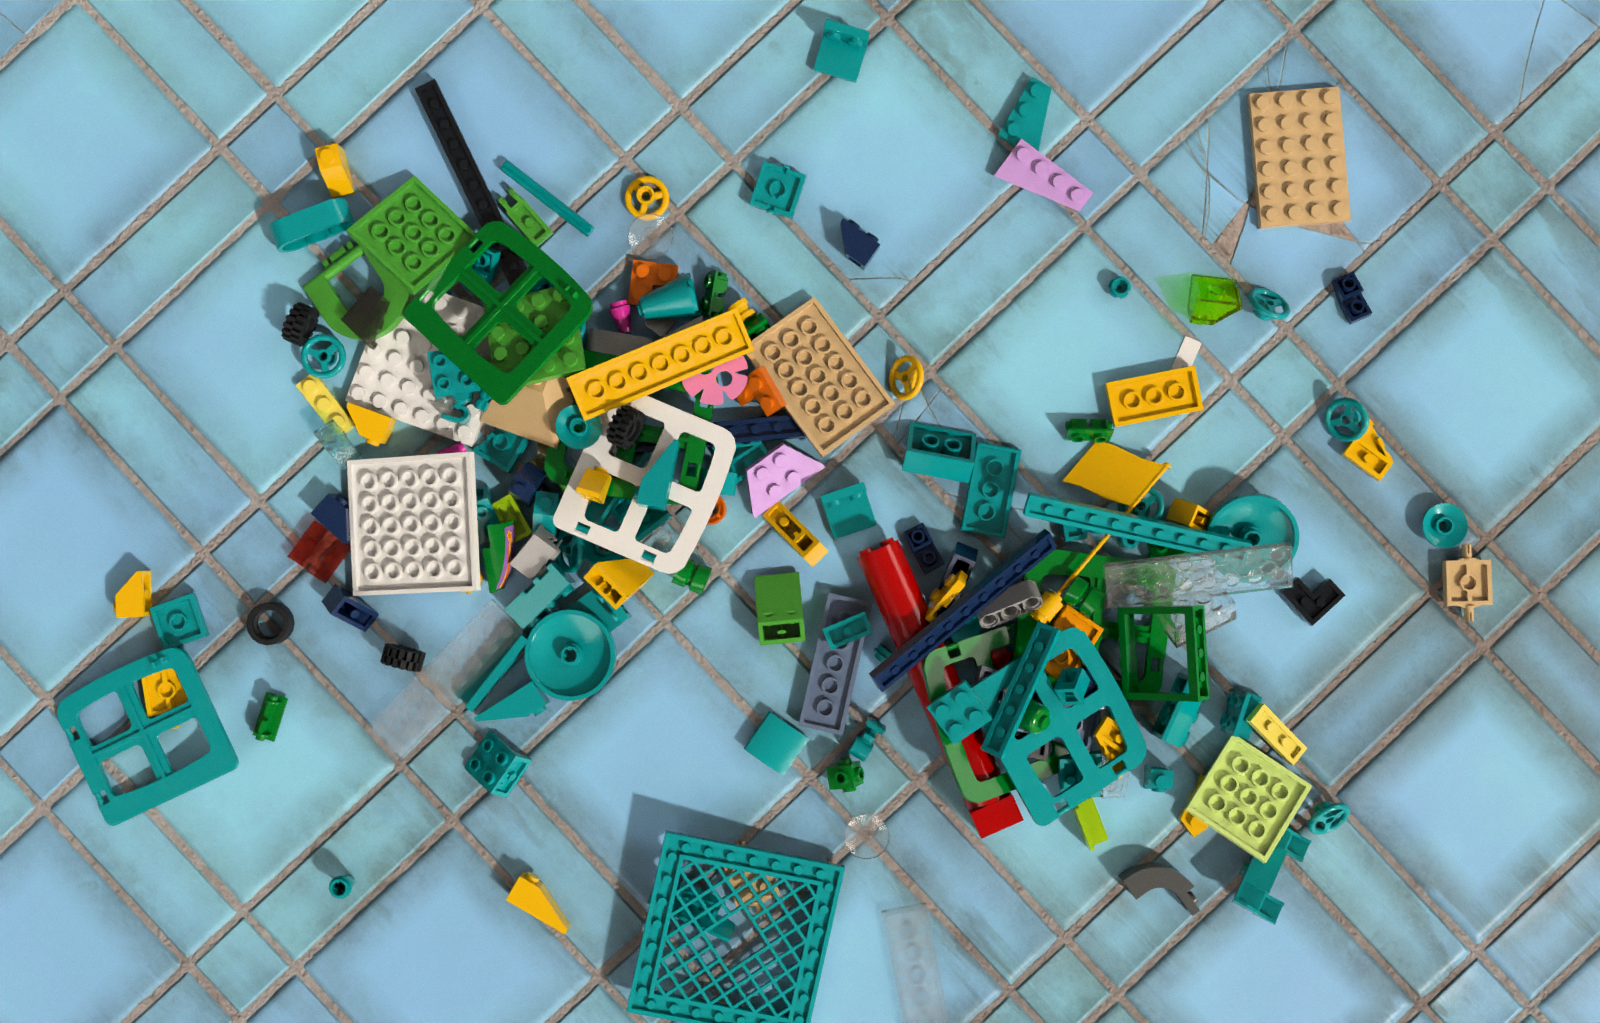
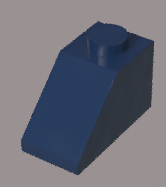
M527 462L515 473L508 492L517 501L530 508L535 500L536 491L540 490L547 474L535 465Z
M328 493L310 514L343 544H351L349 505H347L349 501L340 493L337 495Z
M337 584L331 588L321 601L331 615L364 632L368 630L379 615L377 611L359 597L353 596L352 592Z

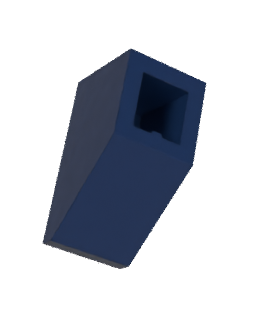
M843 218L840 229L845 258L864 270L880 248L879 239L869 232L865 234L859 230L860 226L853 220L849 219L847 221Z

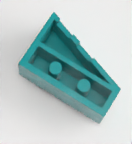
M558 562L550 563L546 567L547 570L540 577L537 576L532 581L533 583L505 608V611L522 629L528 627L533 629L541 620L539 617L545 611L550 613L558 605L556 601L561 596L565 598L574 590L573 585L576 581L560 567Z

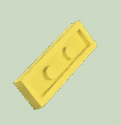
M309 374L296 384V387L336 438L340 439L355 427L351 416L322 379L315 378Z
M1258 703L1246 718V721L1288 764L1295 765L1306 751L1307 747L1265 704Z

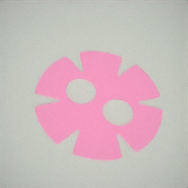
M742 355L714 367L709 374L699 373L682 380V384L691 397H694L703 389L700 399L701 403L720 405L724 403L722 391L731 400L735 399L743 391L747 384L748 376L735 372L748 369V365ZM727 371L731 374L732 382L728 386H720L717 383L716 376L719 372Z

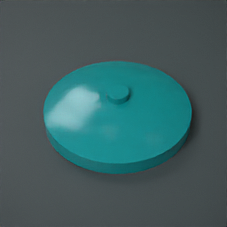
M1247 493L1227 500L1215 510L1206 526V531L1247 539L1252 542V547L1245 564L1209 557L1213 565L1222 574L1241 582H1259L1276 576L1293 560L1299 545V528L1295 517L1281 501L1265 494Z
M565 609L554 612L540 620L528 636L527 640L529 641L525 646V664L529 676L541 691L553 698L565 701L587 698L598 692L608 682L614 671L617 657L614 638L608 627L589 612L578 609Z

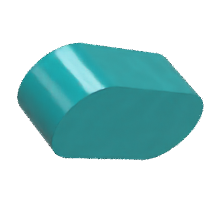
M335 198L272 222L269 225V229L278 252L286 253L302 249L346 232L355 221L347 200Z

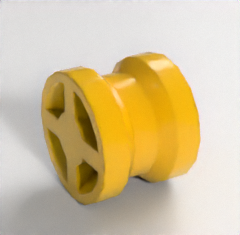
M746 298L738 300L727 309V311L737 308L743 322L755 314L754 309L749 308Z

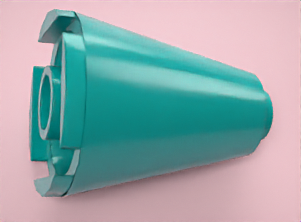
M690 273L683 274L641 296L640 302L637 303L639 315H644L645 319H678L702 316L701 310L698 309L697 304H699Z

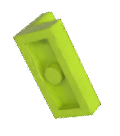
M1093 797L1086 799L1072 809L1085 845L1090 851L1095 850L1094 845L1109 840Z

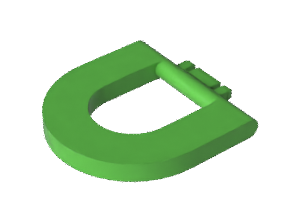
M349 240L345 243L349 250L347 251L342 246L329 256L332 263L328 259H324L322 264L325 266V269L304 284L303 288L325 322L334 331L353 340H375L389 334L401 323L404 318V309L411 301V293L359 244L355 246ZM365 254L383 282L384 296L380 305L373 312L366 315H355L348 309L330 279Z

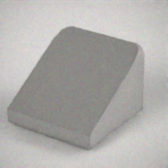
M648 319L644 325L662 338L668 334L676 320Z

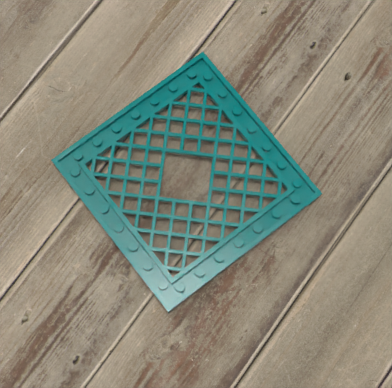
M666 830L626 1012L683 1023H810L845 866ZM683 860L690 861L682 867ZM699 863L709 864L713 866L707 869L706 871H703ZM695 864L701 874L689 880L684 870ZM721 867L735 869V871L726 876ZM718 869L723 878L712 885L707 874ZM743 871L758 875L748 880ZM681 873L687 883L677 889ZM740 873L745 883L735 889L729 879ZM766 876L776 877L780 879L774 882L773 884H770ZM762 877L768 887L757 894L752 883ZM704 878L709 888L699 894L693 884ZM788 880L802 882V884L793 889ZM726 882L732 892L721 898L715 888ZM785 882L790 891L779 897L774 888ZM810 884L816 885V890H815V892H814V890L812 889V887H811ZM748 886L754 896L743 902L738 892ZM807 886L812 896L802 902L796 892ZM690 887L695 897L685 903L679 893ZM771 890L776 901L766 907L760 897ZM712 891L718 901L707 907L702 897ZM735 895L741 905L730 911L724 902ZM793 895L799 904L788 911L782 901ZM676 896L682 905L672 911ZM699 900L704 910L694 916L688 906ZM758 900L763 909L752 916L746 906ZM813 901L811 912L809 914V912L805 908V905ZM721 904L727 914L716 920L711 910ZM780 904L785 914L774 920L769 910ZM802 908L807 918L797 924L791 914ZM685 909L691 919L680 925L674 915ZM741 909H744L766 942V945L729 969L705 933ZM707 913L713 923L702 929L697 919ZM766 913L771 923L761 929L755 919ZM788 917L794 927L783 933L778 923ZM671 918L677 928L667 934ZM694 923L699 932L688 938L683 928ZM808 923L806 934L804 936V934L800 930V927ZM775 926L780 936L769 942L764 932ZM797 930L802 940L791 946L786 937ZM680 931L686 941L675 947L669 938ZM703 936L708 945L697 951L692 942ZM783 939L789 949L778 955L773 945ZM666 941L672 950L662 956ZM689 945L694 955L683 960L678 951ZM803 945L801 957L799 958L795 950ZM711 949L717 958L706 965L700 955ZM770 949L775 958L764 964L759 955ZM792 952L797 962L786 968L781 959ZM675 954L680 964L670 970L664 960ZM756 957L762 967L751 973L745 964ZM697 958L703 968L693 974L687 964ZM720 962L725 972L715 978L709 968ZM779 962L784 971L773 977L768 967ZM661 963L667 972L657 978ZM742 966L748 976L737 982L732 972ZM684 967L689 977L679 983L673 973ZM798 967L796 979L794 980L790 972ZM706 971L712 981L701 987L696 977ZM765 971L770 980L759 986L754 977ZM787 975L792 984L781 990L776 981ZM670 976L675 986L665 992L659 982ZM729 976L734 985L723 991L718 982ZM751 979L757 989L746 995L740 986ZM692 980L698 990L687 996L682 986ZM715 984L721 994L710 1000L705 990ZM774 984L779 993L768 999L763 990ZM679 989L683 996L672 993ZM738 989L743 998L732 1004L727 995ZM793 989L791 1001L789 1002L785 994ZM701 993L705 1000L694 997ZM760 993L765 1002L754 1008L749 999ZM782 997L787 1007L776 1012L771 1003ZM724 998L727 1004L719 1003L717 1001ZM746 1002L750 1008L740 1007V1005ZM768 1006L772 1012L762 1011V1009Z

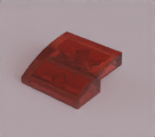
M314 519L287 557L307 569L308 573L326 584L351 550V545L343 544L323 524Z

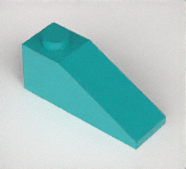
M674 439L643 477L640 486L636 485L634 499L637 500L638 506L666 511L680 447L679 440Z
M536 491L532 534L542 524L546 530L557 538L558 528L553 523V517L563 496L562 494Z
M531 681L477 715L474 719L477 722L527 717L532 713L536 717L547 710L545 705L550 701L546 694Z

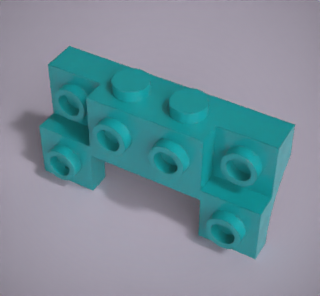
M1287 827L1266 863H1262L1251 855L1248 864L1244 862L1240 869L1239 875L1242 878L1232 902L1275 925L1285 903L1270 896L1268 893H1270L1285 856L1287 855L1299 862H1303L1311 840Z

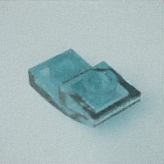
M333 419L314 431L315 436L343 470L347 468V460L362 459L361 452L350 442L347 434Z

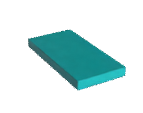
M976 442L975 461L968 483L960 530L1005 538L1021 455L1020 449Z

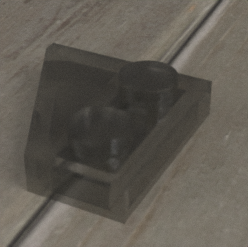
M370 286L342 317L341 321L369 348L374 350L377 347L376 337L379 329L382 330L384 315L387 313L390 302L374 287Z

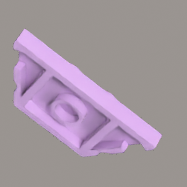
M780 443L748 466L745 472L751 501V513L754 518L824 469L823 463L808 457L800 451H796L784 443Z

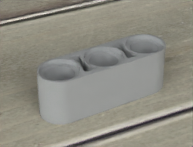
M589 328L586 350L621 356L650 344L654 340L641 336Z
M1026 580L1010 586L977 614L980 626L991 628L1040 608L1043 601L1036 582Z

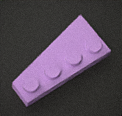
M1022 138L994 174L997 178L1077 211L1082 209L1093 194L1092 191Z

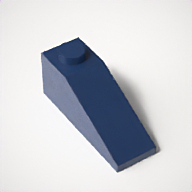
M957 541L938 589L944 586L945 580L951 574L956 575L960 570L968 575L967 583L977 560L978 549ZM963 589L955 596L947 608L943 606L938 612L943 613L959 600Z

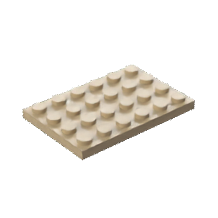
M1339 86L1250 93L1247 96L1258 229L1351 221Z
M815 296L753 339L751 343L755 351L745 354L755 369L763 365L765 366L787 404L784 408L821 458L895 406L894 401Z

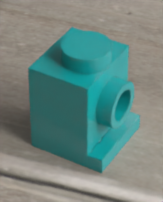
M1063 668L1054 691L1063 705L1084 704V695L1090 679L1083 668Z
M1144 765L1143 788L1151 789L1154 792H1165L1167 789H1173L1174 771L1167 766Z

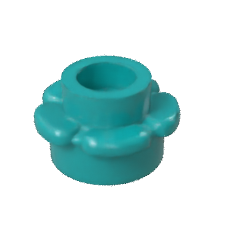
M1122 276L1112 279L1108 285L1110 288L1109 293L1114 298H1125L1131 289L1130 282Z
M883 644L874 648L876 652L874 657L881 663L893 654Z

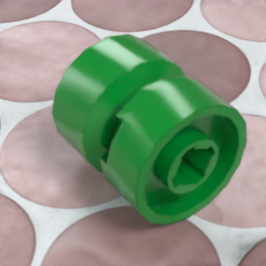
M689 558L685 567L674 573L671 583L681 587L688 585L690 591L701 595L712 568L701 563L696 566L694 560Z
M1077 576L1062 601L1071 607L1079 606L1080 613L1089 618L1105 593L1096 587L1089 588V582Z

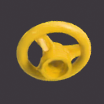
M652 176L636 178L628 185L625 192V205L628 211L640 220H653L660 217L669 204L667 187L661 180ZM652 183L656 185L661 191L654 192L651 187H641L639 184ZM633 190L637 192L636 197L641 204L639 211L634 208L631 201ZM645 194L650 195L648 200H643ZM662 199V204L658 210L646 214L648 205L652 204L654 200Z
M904 355L898 358L890 369L889 386L894 396L898 399L909 400L914 398L922 388L924 370L916 357ZM904 362L912 363L907 371L902 373L897 371ZM895 378L900 379L901 383L904 384L905 393H901L898 390Z

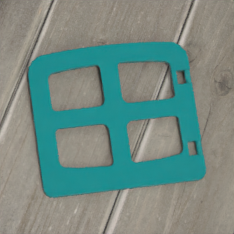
M1078 628L1061 630V634L1048 661L1064 651L1072 649L1084 665L1097 689L1084 698V704L1072 705L1067 708L1061 703L1047 675L1043 671L1035 692L1042 705L1049 709L1050 724L1048 728L1038 734L1028 733L1020 739L1014 737L1004 760L999 758L1033 821L1040 826L1050 824L1068 810L1073 809L1116 781L1126 772L1137 767L1143 762L1147 751L1146 742L1117 682L1086 633ZM1023 654L971 686L993 716V720L1000 706L997 699L998 694L1009 686ZM1107 706L1119 729L1125 749L1122 753L1098 768L1077 732V725L1102 707ZM993 720L981 727L985 735H987ZM1059 737L1067 748L1082 778L1059 794L1051 796L1031 767L1027 757L1052 739ZM1122 761L1124 767L1114 772L1112 766ZM1064 799L1066 805L1056 811L1054 804Z
M171 647L118 668L64 698L57 709L58 721L70 741L69 745L92 794L96 797L104 820L111 826L118 825L235 770L239 765L238 757L194 662L188 652L182 648ZM171 668L175 670L188 697V701L157 717L150 718L147 716L137 695L134 682ZM112 692H116L129 717L131 727L129 730L94 746L89 740L79 714L94 702ZM196 717L208 740L210 751L186 767L173 771L159 742V736L163 732ZM73 727L76 728L80 736L78 740H75L71 731ZM139 745L143 748L155 773L156 781L120 795L116 794L102 768V762ZM105 790L110 801L105 804L100 793Z

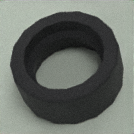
M277 602L257 605L249 613L246 622L247 632L250 637L257 643L267 646L282 643L288 639L293 632L295 624L294 616L290 609ZM268 610L278 612L283 620L282 631L273 637L263 635L258 626L260 615Z

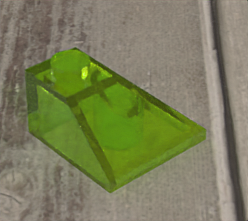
M1192 274L1187 308L1190 323L1214 325L1242 309L1237 279Z

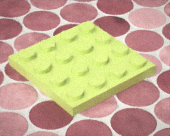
M1230 735L1184 810L1262 863H1266L1312 788V785L1240 737Z

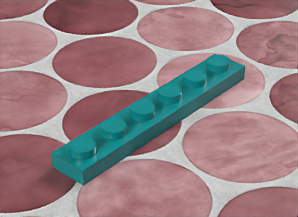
M1040 621L1037 622L980 748L981 750L1004 760L1061 634L1060 629Z

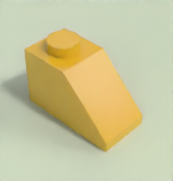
M337 143L314 148L319 170L332 198L354 194L355 190L345 150Z
M348 402L346 407L359 435L367 438L366 443L378 447L380 443L387 445L397 419Z
M594 466V469L587 468L576 489L579 496L604 504L612 480L610 474H607L608 470Z
M1175 498L1173 504L1169 507L1166 519L1175 524L1206 530L1212 513L1197 504Z
M136 571L115 595L113 610L116 613V618L151 616L149 608L153 607L151 571Z

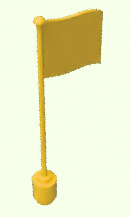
M1095 442L1062 482L1080 486L1106 500L1129 506L1125 513H1130L1161 475L1171 468V465L1168 462L1160 464L1140 458L1109 443ZM1106 534L1057 592L1051 591L1049 593L1045 591L1041 596L1042 606L1030 612V615L1037 622L1049 623L1063 607L1061 603L1063 599L1060 595L1111 535Z

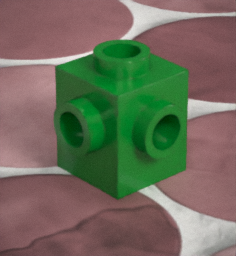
M851 758L839 759L838 763L826 767L830 790L842 789L843 792H852L856 790L857 786L864 783V770L861 767L860 761H851Z

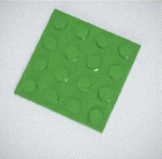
M415 176L411 177L347 229V234L413 296L430 283L476 234Z
M555 287L526 294L519 301L517 308L547 334L570 310V303ZM486 304L483 305V306H484V313L487 311V305H486ZM500 322L488 334L492 365L504 373L513 371L533 349V346L506 322ZM580 328L525 386L577 374L586 370Z

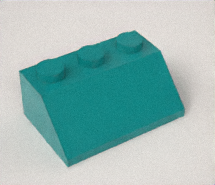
M910 421L902 471L969 483L975 461L976 433Z
M1178 672L1170 692L1189 693L1188 675ZM1206 700L1199 702L1165 701L1150 734L1181 748L1182 744L1188 741L1191 724H1194L1199 717L1198 709L1201 702L1204 703Z

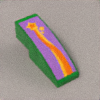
M514 520L498 521L487 525L490 546L482 549L489 593L504 589L512 569L510 562L515 554Z

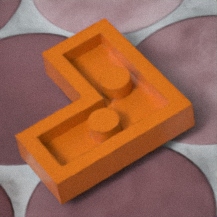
M633 259L628 305L637 306V303L640 302V297L653 291L654 286L660 287L676 279L679 266Z
M764 365L747 375V384L736 397L741 407L756 398L767 417L787 405Z

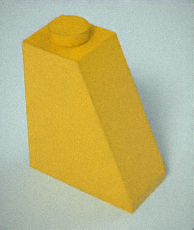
M632 559L597 562L583 578L617 610L641 589L655 573L648 566Z

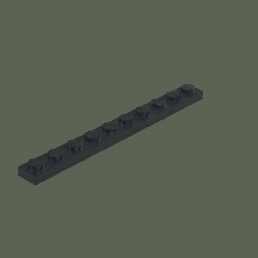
M433 79L415 88L481 227L492 221H502L505 223L437 81ZM493 243L491 247L501 252L499 264L511 286L527 269L525 262L502 244Z

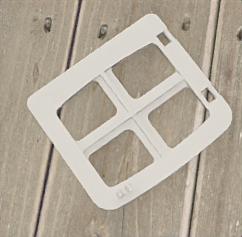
M646 395L625 405H629L643 412L645 416L664 423V429L648 465L640 468L609 454L612 443L607 441L606 435L608 433L606 431L610 428L608 425L609 421L612 422L613 420L611 417L613 414L616 415V410L620 409L621 406L599 415L602 423L601 435L594 445L583 449L554 514L553 523L563 531L662 573L672 574L685 567L705 530L730 469L736 444L731 432L725 428ZM686 432L715 446L712 462L700 491L691 490L675 482L671 484L668 499L689 507L691 514L670 552L664 553L636 541V534L648 508L638 506L637 500L634 497L620 529L616 532L590 522L585 518L589 500L581 498L576 489L587 468L594 469V466L608 470V474L630 482L636 487V485L640 486L643 477L672 441L679 439L681 433ZM578 522L590 527L588 534L576 530ZM644 550L656 555L654 562L642 558Z

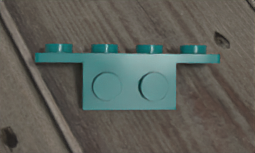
M683 880L680 887L686 884L687 882ZM694 886L699 894L704 891L703 889ZM690 887L679 893L685 903L695 897ZM651 892V894H650V896H649V898H648V901H647L648 904H650V899H651L652 892ZM711 893L702 897L707 907L718 901L716 896ZM676 896L672 911L682 905ZM699 900L688 906L694 916L704 910ZM721 904L711 910L716 920L721 918V916L717 915L722 906ZM685 909L674 915L685 922L691 919ZM707 913L697 919L702 929L713 923ZM726 919L707 933L725 942H729L736 924Z

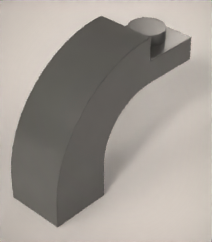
M1154 862L1142 863L1127 869L1119 875L1121 881L1136 900L1152 889L1167 888L1176 894L1185 909L1192 916L1200 911L1196 906L1199 901L1189 891L1194 887L1193 884L1179 871L1168 865Z

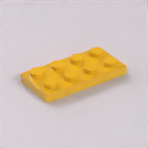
M1195 365L1104 384L1113 428L1204 410Z

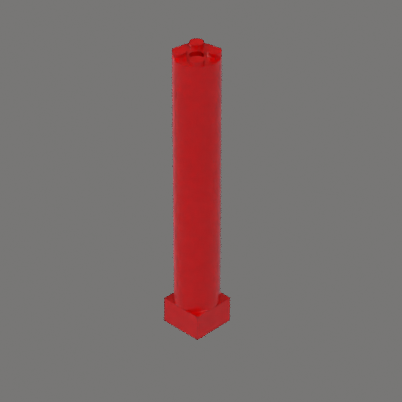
M893 537L879 542L881 546L873 550L872 546L859 551L860 556L857 557V561L898 650L930 622L925 619L928 606L899 540L894 541ZM944 642L941 643L937 648L945 646ZM922 659L907 674L949 766L934 717L926 708L930 702L922 671ZM953 663L946 665L943 669L946 690L948 691L961 681ZM982 728L961 740L973 773L980 782L1002 774L995 757L980 749L985 739ZM1011 792L979 803L967 801L962 796L969 816L981 839L1023 821V817Z

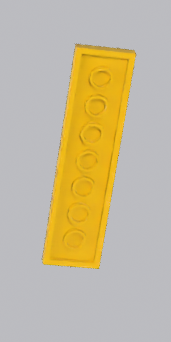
M735 308L569 376L566 380L583 420L586 421L755 350L740 313Z

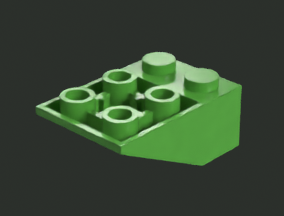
M799 572L754 576L760 646L806 641Z

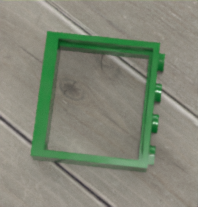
M1204 605L1118 607V644L1121 656L1119 665L1122 673L1121 691L1125 699L1190 702L1210 699ZM1134 614H1184L1189 693L1140 692L1138 690Z

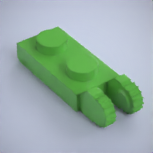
M510 187L508 192L517 203L510 208L508 202L501 196L497 200L527 238L539 247L554 233L524 198L521 199L513 188Z

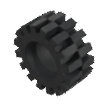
M302 302L294 304L293 309L289 310L290 314L286 316V322L283 323L284 328L281 331L283 339L302 347L309 337L313 336V330H316L315 325L319 321L317 319L319 311Z
M622 405L620 409L616 410V415L613 414L611 417L613 419L612 422L609 421L608 425L610 428L606 431L608 433L606 435L607 441L624 450L633 448L634 443L637 444L639 441L638 437L642 436L641 431L645 428L643 425L646 423V419H644L646 417L645 414L629 405Z
M387 643L384 646L380 662L401 670L421 672L426 653L408 646Z

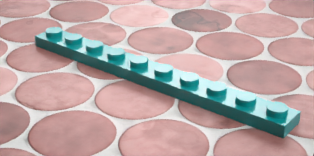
M1034 492L1028 493L1023 509V516L1241 564L1246 563L1252 547V542L1247 539Z

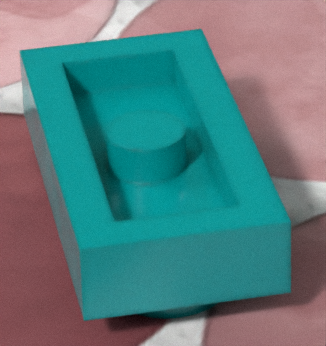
M864 611L822 628L831 650L873 633Z

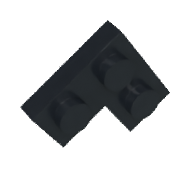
M1299 577L1292 579L1279 591L1309 626H1313L1346 596L1329 578L1313 592L1310 591Z

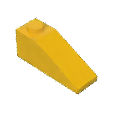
M780 501L772 505L762 515L812 567L828 552L819 540Z
M523 872L506 901L559 932L566 934L571 924L544 883L539 881L540 878L536 874Z

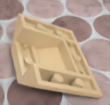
M561 377L524 386L506 405H499L493 399L489 400V406L486 411H483L479 421L557 449L560 442L555 430L557 416L565 407L575 404L576 401L566 378Z

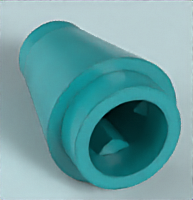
M352 875L334 877L329 884L331 895L337 899L346 898L351 893L355 884L354 877Z

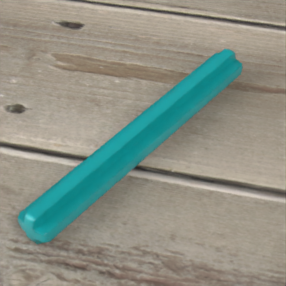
M506 160L500 168L502 172L582 234L588 237L593 232L594 227L510 161Z

